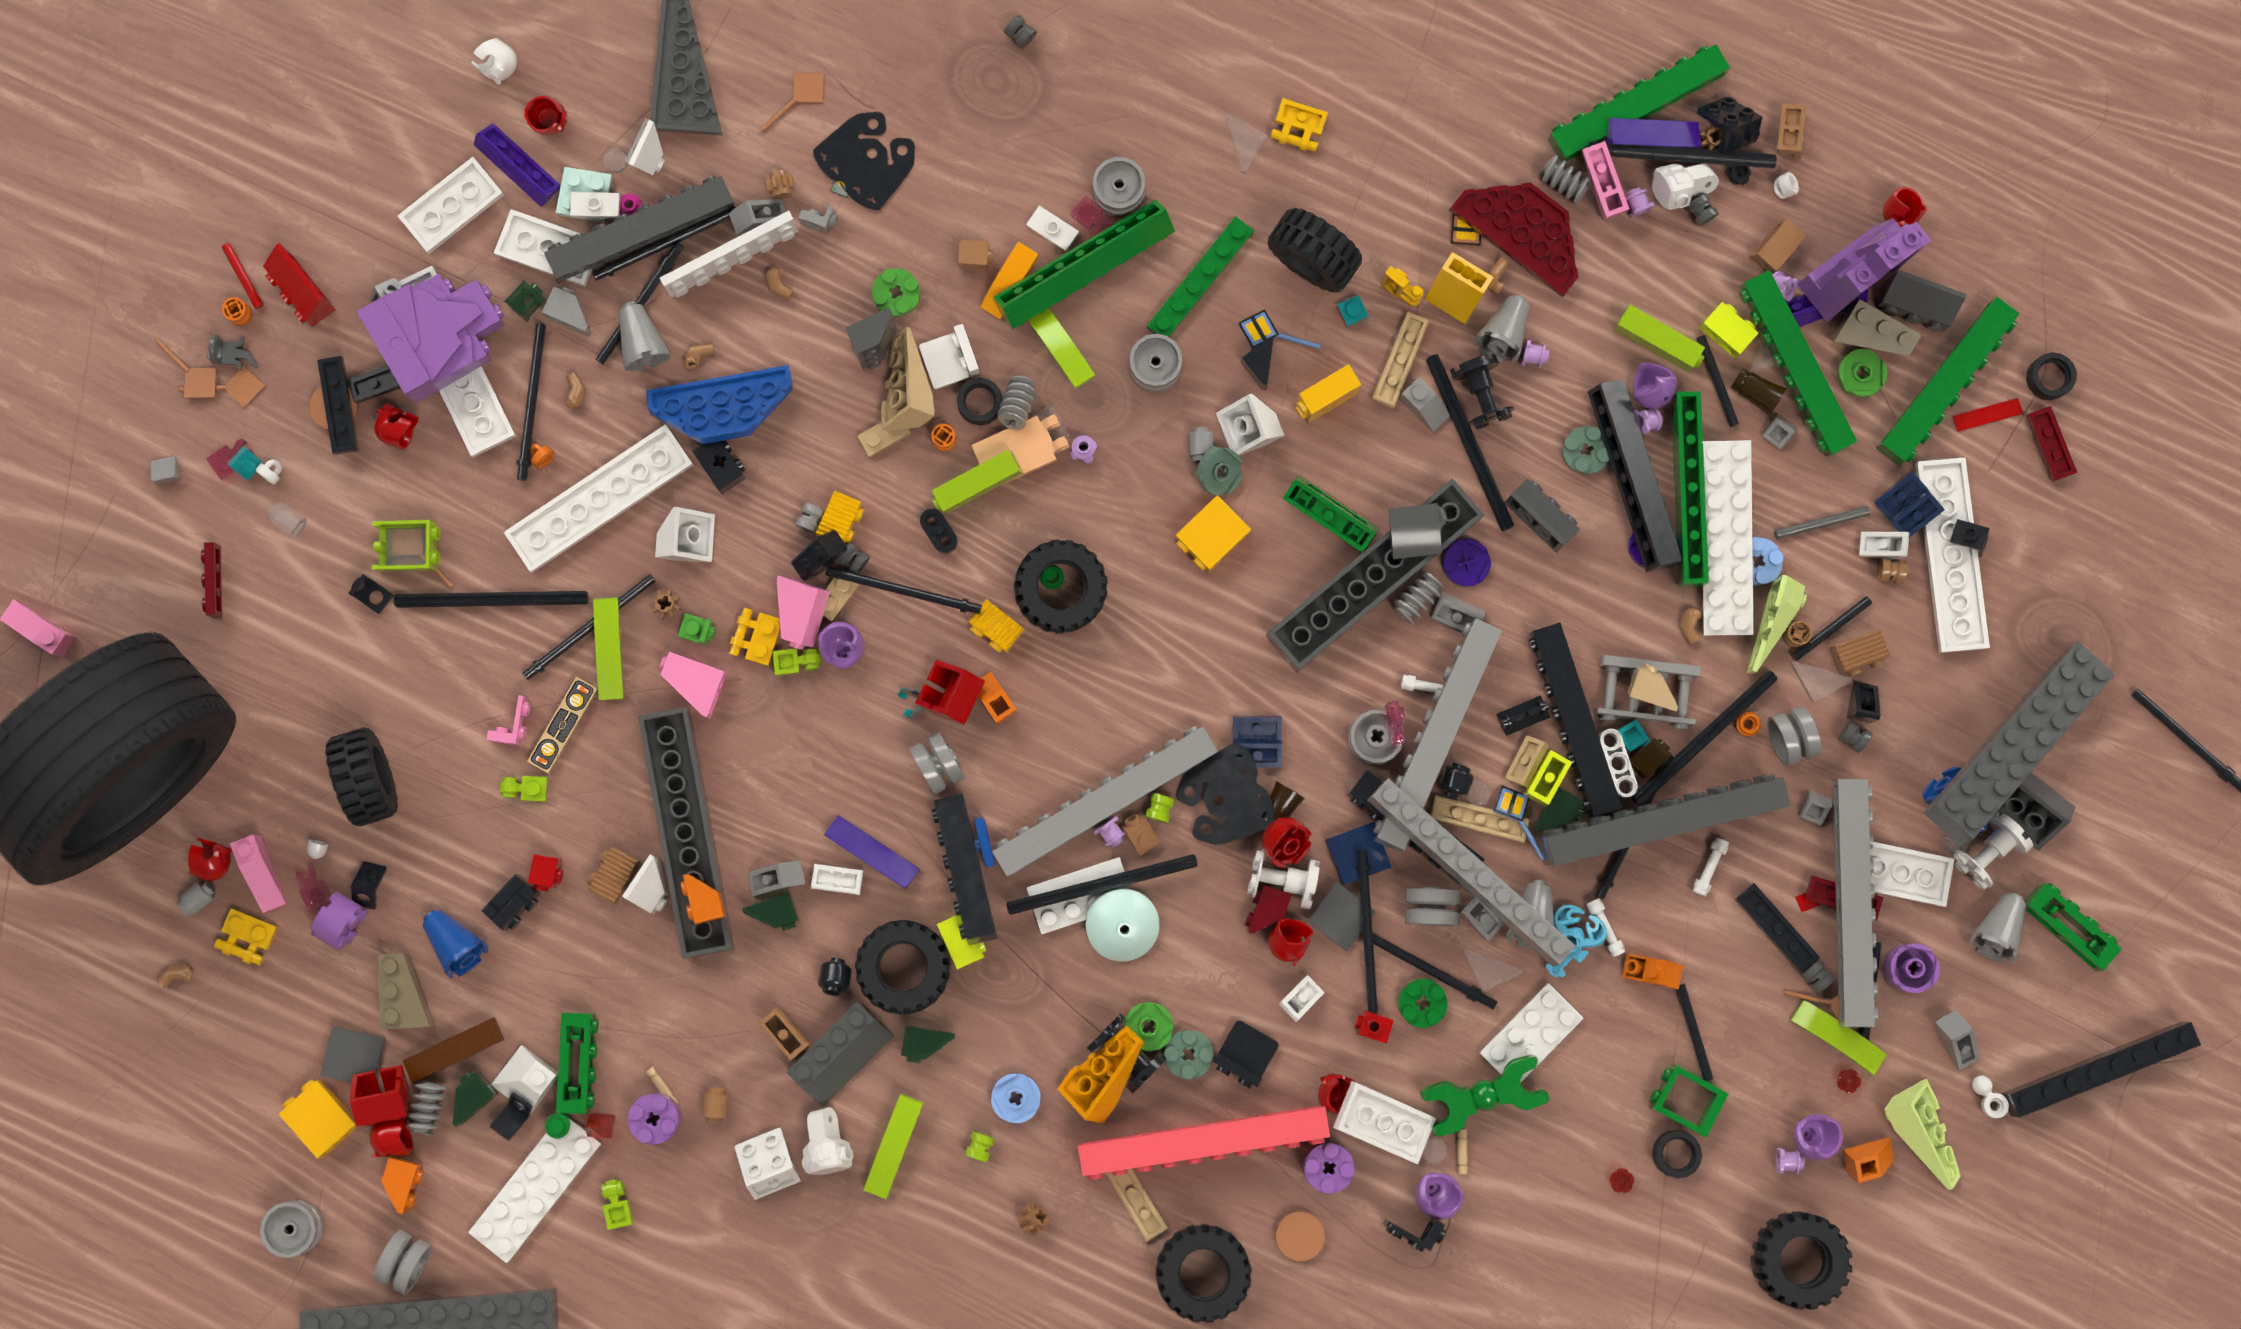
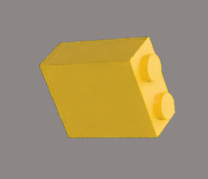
M1452 252L1440 270L1425 300L1466 324L1494 277Z
M1348 364L1299 393L1295 410L1301 420L1306 419L1309 424L1356 396L1361 383Z
M1217 495L1176 534L1175 539L1177 542L1175 544L1184 554L1188 552L1194 558L1192 562L1201 571L1205 569L1209 573L1250 534L1251 529Z
M312 1079L301 1088L303 1092L297 1098L293 1096L282 1105L284 1109L279 1115L318 1159L325 1157L357 1127L353 1113L324 1080H316L314 1082Z

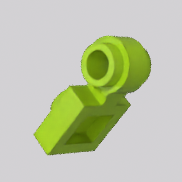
M797 648L773 651L775 676L800 674V665L804 666L805 671L818 670L821 664V656L817 649L803 650V655L799 656Z
M522 776V784L517 783L518 778L503 777L502 782H500L499 792H502L501 797L516 798L517 793L521 792V801L547 802L548 777Z
M617 1179L606 1181V1184L602 1185V1194L604 1199L611 1201V1203L603 1205L607 1229L610 1230L634 1224L629 1199L620 1201L621 1196L625 1195L623 1181H618Z

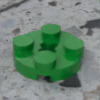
M1416 979L1408 983L1399 993L1398 1010L1406 1022L1414 1027L1429 1028L1438 1024L1446 1014L1448 1000L1445 991L1432 980ZM1422 996H1425L1426 1001L1429 1002V1007H1425L1424 1011L1420 1010L1419 1005H1416V1000H1421Z

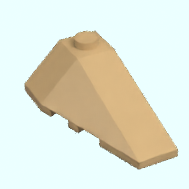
M906 327L892 339L888 364L892 371L889 380L885 382V388L888 389L887 401L882 402L881 408L882 430L884 431L919 428L934 417L933 394L911 328Z

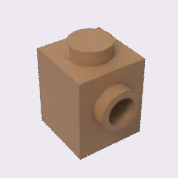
M960 240L959 269L988 271V264H993L994 250L989 247V242Z

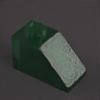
M1558 787L1550 804L1543 807L1531 831L1539 832L1572 823L1573 820L1577 822L1584 809L1581 806L1584 801Z
M790 892L742 909L744 914L773 928H781L783 932L797 927L796 922L801 921Z
M906 1026L901 1056H906L907 1062L921 1063V1059H928L954 1040L956 1033Z
M469 1071L459 1080L461 1084L456 1088L452 1122L455 1127L462 1126L499 1094L481 1071L474 1073Z

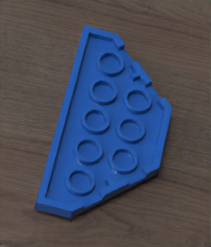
M789 365L646 390L648 410L651 416L697 442L707 444L751 436L793 390Z

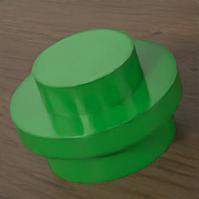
M1049 566L1040 575L1041 584L1048 590L1060 588L1064 583L1063 571L1057 566Z
M553 1114L545 1122L546 1133L554 1139L565 1137L570 1130V1121L563 1114Z

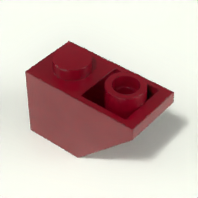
M1263 885L1261 890L1257 889L1252 902L1256 904L1254 913H1248L1244 925L1249 927L1247 933L1253 934L1283 919L1292 895Z

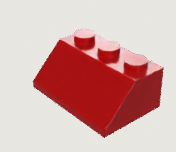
M276 244L263 265L264 269L268 272L265 277L273 287L279 286L282 290L279 295L287 305L291 303L297 309L294 312L296 317L303 324L307 322L314 327L336 309L295 257L282 244Z

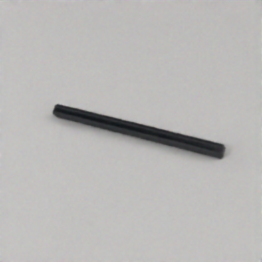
M1591 141L1589 142L1588 147L1599 144L1601 142ZM1606 142L1610 156L1618 158L1772 169L1775 168L1777 163L1775 154L1733 151L1725 155L1718 150L1622 145Z
M1439 355L1429 356L1426 359L1428 367L1502 531H1507L1514 527L1512 518L1474 433L1468 424L1466 415Z
M587 591L394 595V606L397 608L588 604L589 601Z
M1770 670L1764 673L1631 797L1633 802L1638 806H1642L1769 689L1778 680L1777 676Z
M1191 854L1007 902L1006 907L1009 915L1195 868L1198 866L1196 856Z

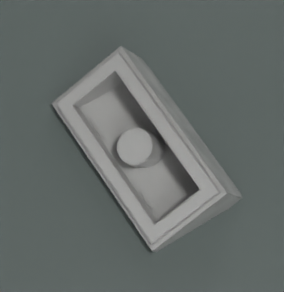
M1441 592V597L1438 598L1430 617L1459 631H1463L1467 623L1471 624L1475 618L1483 621L1486 611L1445 592Z

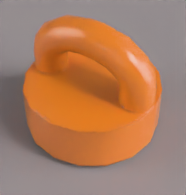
M534 443L531 446V453L533 455L531 463L537 469L546 467L553 460L555 452L548 445L541 447L539 444Z

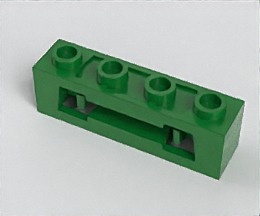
M1302 476L1295 478L1282 498L1362 553L1368 548L1380 530Z
M2051 883L2038 884L2024 901L2026 903V911L2094 971H2104L2122 950L2117 945V939L2107 932H2102L2098 928L2099 924L2093 918L2085 917L2079 912L2080 907L2073 901L2063 898L2060 895V889ZM2057 911L2082 934L2090 936L2094 940L2084 942L2057 917L2052 918L2049 914L2054 915Z
M561 1013L556 1113L588 1114L590 1109H594L595 1094H591L592 1084L596 1082V1069H592L593 1059L597 1057V1044H594V1034L598 1033L599 1021L595 1019V1014ZM584 1028V1042L580 1043L578 1084H581V1086H571L568 1088V1084L572 1083L574 1042H571V1040H583L582 1030Z

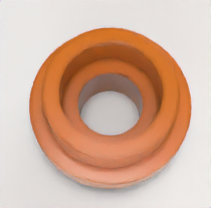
M1745 712L1736 720V728L1743 736H1753L1760 730V719L1754 713ZM1745 720L1751 722L1752 726L1750 729L1744 727Z

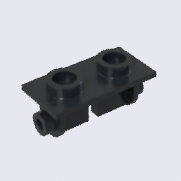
M1541 695L1496 714L1506 736L1550 718L1549 706L1546 701H1543Z

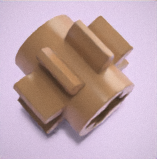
M1707 125L1705 128L1706 133H1700V139H1703L1700 148L1718 150L1723 130L1718 126L1711 128L1710 125ZM1711 136L1715 137L1716 143L1712 142Z
M786 170L773 171L769 174L770 179L765 180L768 194L773 193V198L775 199L787 198L791 196L790 190L796 189L793 175H788Z
M668 589L666 594L658 590L659 596L656 599H651L656 606L652 609V612L657 613L660 611V618L662 620L665 618V615L675 618L673 613L676 610L682 609L676 604L680 597L674 596L672 598V591ZM668 599V601L671 603V606H666L664 610V608L661 606V603L666 602Z
M1034 1202L1019 1210L1021 1214L1018 1216V1224L1023 1232L1030 1230V1234L1033 1236L1039 1234L1041 1230L1047 1229L1048 1213L1043 1206L1036 1207Z

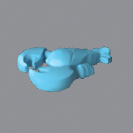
M1564 905L1557 909L1554 914V926L1576 946L1560 965L1553 967L1551 964H1546L1549 974L1556 978L1559 976L1564 978L1566 976L1563 968L1572 959L1581 963L1586 958L1588 951H1583V948L1598 947L1604 943L1607 937V928L1604 922L1593 915H1590L1588 918L1594 922L1595 928H1592L1590 923L1586 921L1589 938H1585L1584 931L1579 927L1568 929V925L1575 924L1581 920L1580 917L1573 918V914H1585L1581 908L1574 905Z

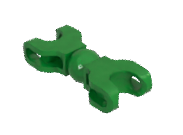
M1530 1054L1509 1060L1504 1067L1503 1073L1493 1078V1082L1480 1080L1474 1083L1471 1088L1469 1086L1461 1088L1451 1082L1441 1081L1424 1087L1420 1091L1421 1098L1424 1101L1441 1100L1447 1104L1450 1110L1447 1117L1435 1122L1432 1128L1433 1135L1440 1137L1459 1132L1464 1127L1467 1118L1477 1113V1109L1490 1111L1499 1102L1501 1105L1512 1104L1522 1110H1530L1548 1103L1550 1096L1547 1091L1543 1089L1528 1091L1521 1085L1520 1080L1523 1074L1535 1069L1538 1060L1536 1055Z

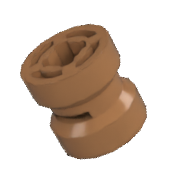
M1880 558L1877 567V580L1879 582H1887L1890 579L1895 584H1904L1908 570L1907 561L1897 560L1892 562L1889 558Z
M1804 621L1793 622L1782 635L1783 641L1790 647H1800L1810 641L1812 637L1811 627Z

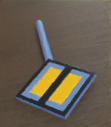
M1265 309L1238 323L1252 349L1267 338L1274 339L1275 337L1316 349L1321 348L1320 344L1278 333Z
M1501 785L1493 812L1519 821L1539 858L1544 860L1545 857L1524 822L1530 798L1524 796L1521 792Z

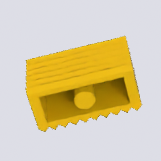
M834 491L815 533L816 537L835 530L843 542L849 544L855 534L852 528L855 522L859 523L865 511L862 509V502Z
M987 599L982 603L981 614L974 613L968 621L969 625L972 626L969 630L980 639L982 636H985L991 641L988 645L998 653L1003 650L1007 654L1025 632L1022 626Z

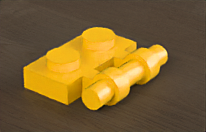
M1282 98L1275 123L1283 125L1282 131L1273 129L1270 138L1279 140V143L1283 145L1288 143L1298 146L1299 150L1302 151L1307 149L1316 152L1318 143L1311 141L1310 136L1311 134L1318 137L1321 136L1328 112ZM1293 128L1304 132L1303 137L1289 134L1290 129Z
M1390 266L1385 272L1380 285L1398 300L1402 299L1411 307L1417 306L1423 297V289L1420 286L1412 287L1405 272Z
M743 608L742 615L738 616L736 622L738 627L735 636L730 641L731 649L729 654L738 657L740 649L743 648L747 650L746 660L769 666L781 631L780 618L759 613L757 621H753L750 619L753 610ZM747 627L754 629L750 642L744 641Z
M230 909L221 932L230 936L227 941L218 938L214 947L222 950V953L225 955H234L242 958V961L247 964L254 963L261 966L264 957L257 954L260 947L269 950L279 927L238 910ZM239 939L250 943L247 950L236 946Z

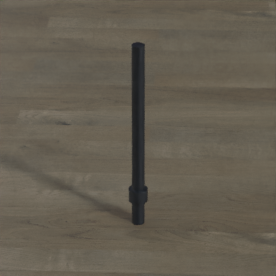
M676 242L667 256L662 257L658 263L660 266L635 302L637 304H642L643 306L646 304L661 282L660 277L670 272L675 266L674 261L683 250V245ZM620 324L595 359L602 365H604L621 340Z
M2137 688L2132 692V697L2219 773L2218 776L2225 783L2229 782L2241 793V779L2235 775L2236 772L2229 765L2225 766L2141 690Z
M1373 933V944L1465 994L1466 998L1472 1002L1478 1001L1492 1010L1495 1008L1498 1001L1483 994L1478 987L1463 983Z

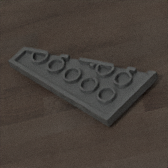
M662 0L651 121L654 122L656 131L723 136L690 1Z

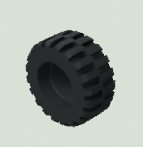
M1301 208L1287 210L1268 237V247L1272 250L1274 256L1279 258L1281 263L1285 264L1288 269L1298 274L1302 279L1309 281L1312 285L1332 293H1338L1345 289L1362 264V254L1353 241L1349 240L1343 232H1340L1323 218H1319L1315 214L1306 212V210Z
M1057 539L1047 543L1044 542L1031 550L1022 560L1015 574V600L1022 615L1032 625L1041 628V630L1057 634L1070 633L1090 623L1103 608L1108 592V580L1104 573L1105 568L1096 558L1098 556L1093 551L1090 552L1085 545L1077 544L1067 539L1065 541ZM1066 564L1073 567L1080 574L1083 581V593L1080 600L1074 606L1062 610L1054 609L1046 605L1041 599L1038 592V580L1042 572L1049 566Z
M363 727L331 737L326 743V763L337 800L348 821L352 825L361 827L392 817L398 808L396 787L387 757L375 733L371 729Z
M909 920L887 922L875 928L870 935H867L863 940L862 946L858 949L857 961L855 962L857 983L860 985L861 992L868 998L870 1003L882 1009V1011L901 1015L920 1012L934 1004L946 989L950 978L951 965L948 950L941 938L933 930L921 923ZM898 944H909L916 947L923 954L926 961V973L923 980L918 986L907 991H899L889 987L884 982L880 973V962L884 953L889 948Z
M1792 1211L1789 1214H1779L1777 1219H1770L1766 1222L1768 1226L1765 1229L1761 1228L1757 1235L1760 1237L1757 1242L1753 1241L1752 1248L1755 1249L1754 1255H1751V1263L1755 1266V1269L1752 1271L1754 1277L1759 1280L1758 1285L1772 1299L1795 1309L1814 1310L1818 1309L1820 1305H1829L1831 1303L1830 1299L1833 1297L1838 1298L1842 1294L1840 1291L1841 1287H1847L1850 1281L1846 1279L1847 1273H1852L1853 1265L1849 1264V1258H1853L1852 1252L1847 1249L1848 1241L1846 1237L1839 1233L1840 1229L1836 1225L1831 1224L1829 1220L1808 1212ZM1796 1237H1808L1814 1240L1819 1245L1822 1253V1266L1819 1273L1813 1280L1805 1284H1796L1788 1280L1784 1276L1780 1265V1258L1784 1247Z
M1190 1225L1174 1233V1236L1165 1242L1157 1258L1156 1279L1159 1292L1171 1310H1174L1178 1316L1190 1319L1192 1322L1199 1323V1321L1212 1323L1214 1320H1222L1228 1317V1314L1235 1312L1239 1308L1240 1303L1247 1297V1291L1251 1285L1252 1271L1249 1257L1234 1235L1216 1225ZM1201 1249L1217 1253L1224 1260L1227 1268V1278L1223 1287L1214 1295L1207 1297L1191 1294L1185 1289L1180 1279V1268L1184 1259L1190 1253Z

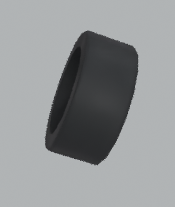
M2051 352L2040 356L2031 363L2027 370L2026 381L2029 389L2035 396L2043 400H2055L2073 389L2076 383L2077 371L2073 362L2067 356ZM2046 363L2058 365L2063 370L2065 376L2063 386L2056 390L2045 388L2040 383L2038 371L2042 365Z
M978 377L970 379L962 385L958 391L957 404L959 413L964 420L971 424L982 426L990 424L998 418L997 413L1003 399L1000 389L994 382ZM985 388L993 395L994 406L987 414L974 415L968 410L966 397L973 389Z
M1672 1130L1663 1133L1655 1141L1652 1150L1653 1161L1656 1167L1667 1176L1675 1178L1688 1177L1695 1173L1701 1164V1146L1697 1139L1687 1132ZM1675 1139L1686 1142L1692 1154L1690 1162L1680 1169L1671 1168L1663 1159L1665 1145Z

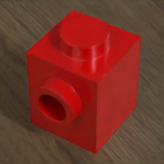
M537 854L533 855L528 883L534 884V890L549 892V887L557 888V884H561L563 878V870L560 869L562 859Z
M1363 1011L1362 1015L1358 1014L1354 1029H1358L1356 1035L1387 1044L1394 1020Z

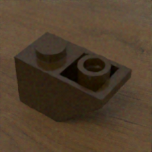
M1654 737L1648 740L1629 758L1632 769L1642 779L1647 778L1672 756L1668 751L1670 747L1660 738L1657 740Z

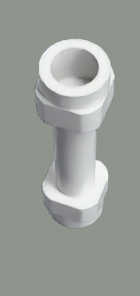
M1403 675L1401 689L1407 691L1417 689L1435 693L1437 688L1442 689L1443 687L1442 684L1416 680V676Z
M1717 837L1712 841L1710 846L1712 853L1700 880L1696 879L1692 891L1696 894L1706 897L1707 893H1709L1712 887L1709 882L1719 859L1728 850L1729 843Z
M1600 898L1587 903L1590 915H1594L1602 920L1607 928L1606 940L1609 945L1606 947L1611 956L1615 957L1624 953V945L1621 940H1617L1603 912L1605 907Z

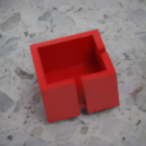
M935 660L927 680L941 687L945 692L943 694L924 684L915 704L934 715L965 725L985 681L965 669Z
M402 1065L380 1069L385 1092H381L375 1070L352 1076L349 1104L356 1127L363 1125L371 1126L378 1122L395 1121L402 1117H407L409 1086Z

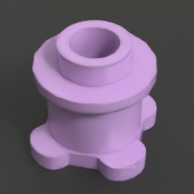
M1637 187L1627 192L1628 197H1626V201L1632 210L1631 218L1649 212L1655 206L1654 202L1650 203L1647 198V189L1641 190L1640 187Z
M1782 271L1773 273L1772 275L1784 299L1790 301L1800 281L1790 276L1786 277Z
M1527 340L1521 365L1525 366V363H1531L1541 368L1542 364H1547L1549 350H1546V345H1533L1531 340Z
M1650 408L1641 412L1634 410L1640 431L1643 434L1660 430L1663 417L1657 409Z
M1078 436L1072 443L1070 456L1073 460L1079 459L1083 460L1086 464H1090L1093 461L1092 455L1097 449V444L1089 436ZM1085 445L1088 449L1081 451L1079 447Z
M1117 815L1108 819L1093 831L1094 834L1100 833L1106 842L1104 845H1111L1112 848L1124 841L1122 836L1125 834V831H1121L1115 822L1119 819Z
M1781 1148L1776 1149V1172L1783 1174L1784 1171L1794 1172V1174H1799L1800 1170L1804 1169L1805 1159L1803 1155H1800L1798 1149L1794 1152L1784 1151Z

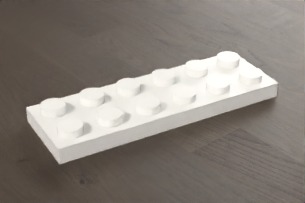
M787 211L660 277V280L671 298L674 296L681 297L689 291V288L695 285L701 286L706 284L710 277L716 274L722 275L731 270V266L737 263L743 264L752 259V255L771 250L774 247L773 244L781 240L785 242L795 236L794 233L798 232L794 219L790 212Z
M565 1113L562 1114L570 1121L568 1134L563 1138L554 1139L546 1133L468 1232L506 1263L510 1262L602 1145V1142Z

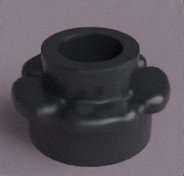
M1730 166L1727 175L1730 177L1729 180L1732 184L1744 185L1749 181L1751 170L1749 167Z

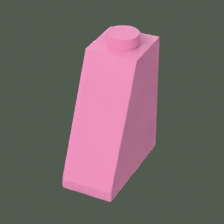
M778 576L777 591L781 638L790 641L789 646L803 650L804 646L814 647L830 591L789 577Z
M669 652L668 656H664L660 663L659 670H662L661 676L702 716L711 719L727 673Z

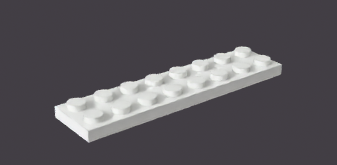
M430 266L398 283L401 288L408 284L415 286L423 280L432 278L437 273L434 267ZM482 366L439 391L472 457L516 437Z
M665 424L506 530L504 534L529 571L533 573L692 467L693 464Z
M1751 440L1702 441L1709 583L1703 586L1704 635H1753Z
M1966 458L1916 462V475L1945 509L1923 527L1939 653L1988 649L1990 645L1978 552L1971 548L1950 543L1957 519L1974 523Z

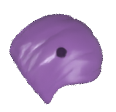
M1652 363L1638 364L1633 383L1634 399H1636L1638 404L1646 408L1657 409L1665 406L1673 398L1677 388L1675 373L1664 366Z
M846 622L832 623L825 627L818 636V647L821 656L827 663L839 669L852 667L864 653V639L858 629L852 624Z
M1823 1114L1807 1116L1796 1124L1793 1132L1798 1150L1803 1156L1811 1160L1822 1161L1830 1159L1839 1151L1843 1141L1840 1123Z
M1428 1173L1420 1179L1416 1188L1415 1199L1418 1208L1425 1215L1433 1219L1443 1220L1454 1216L1460 1210L1464 1200V1193L1459 1183L1450 1175L1445 1173Z

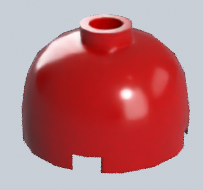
M1290 817L1279 818L1273 821L1263 833V851L1278 867L1285 868L1287 867L1285 864L1290 862L1296 864L1309 851L1311 847L1309 838L1312 836V833L1297 819Z

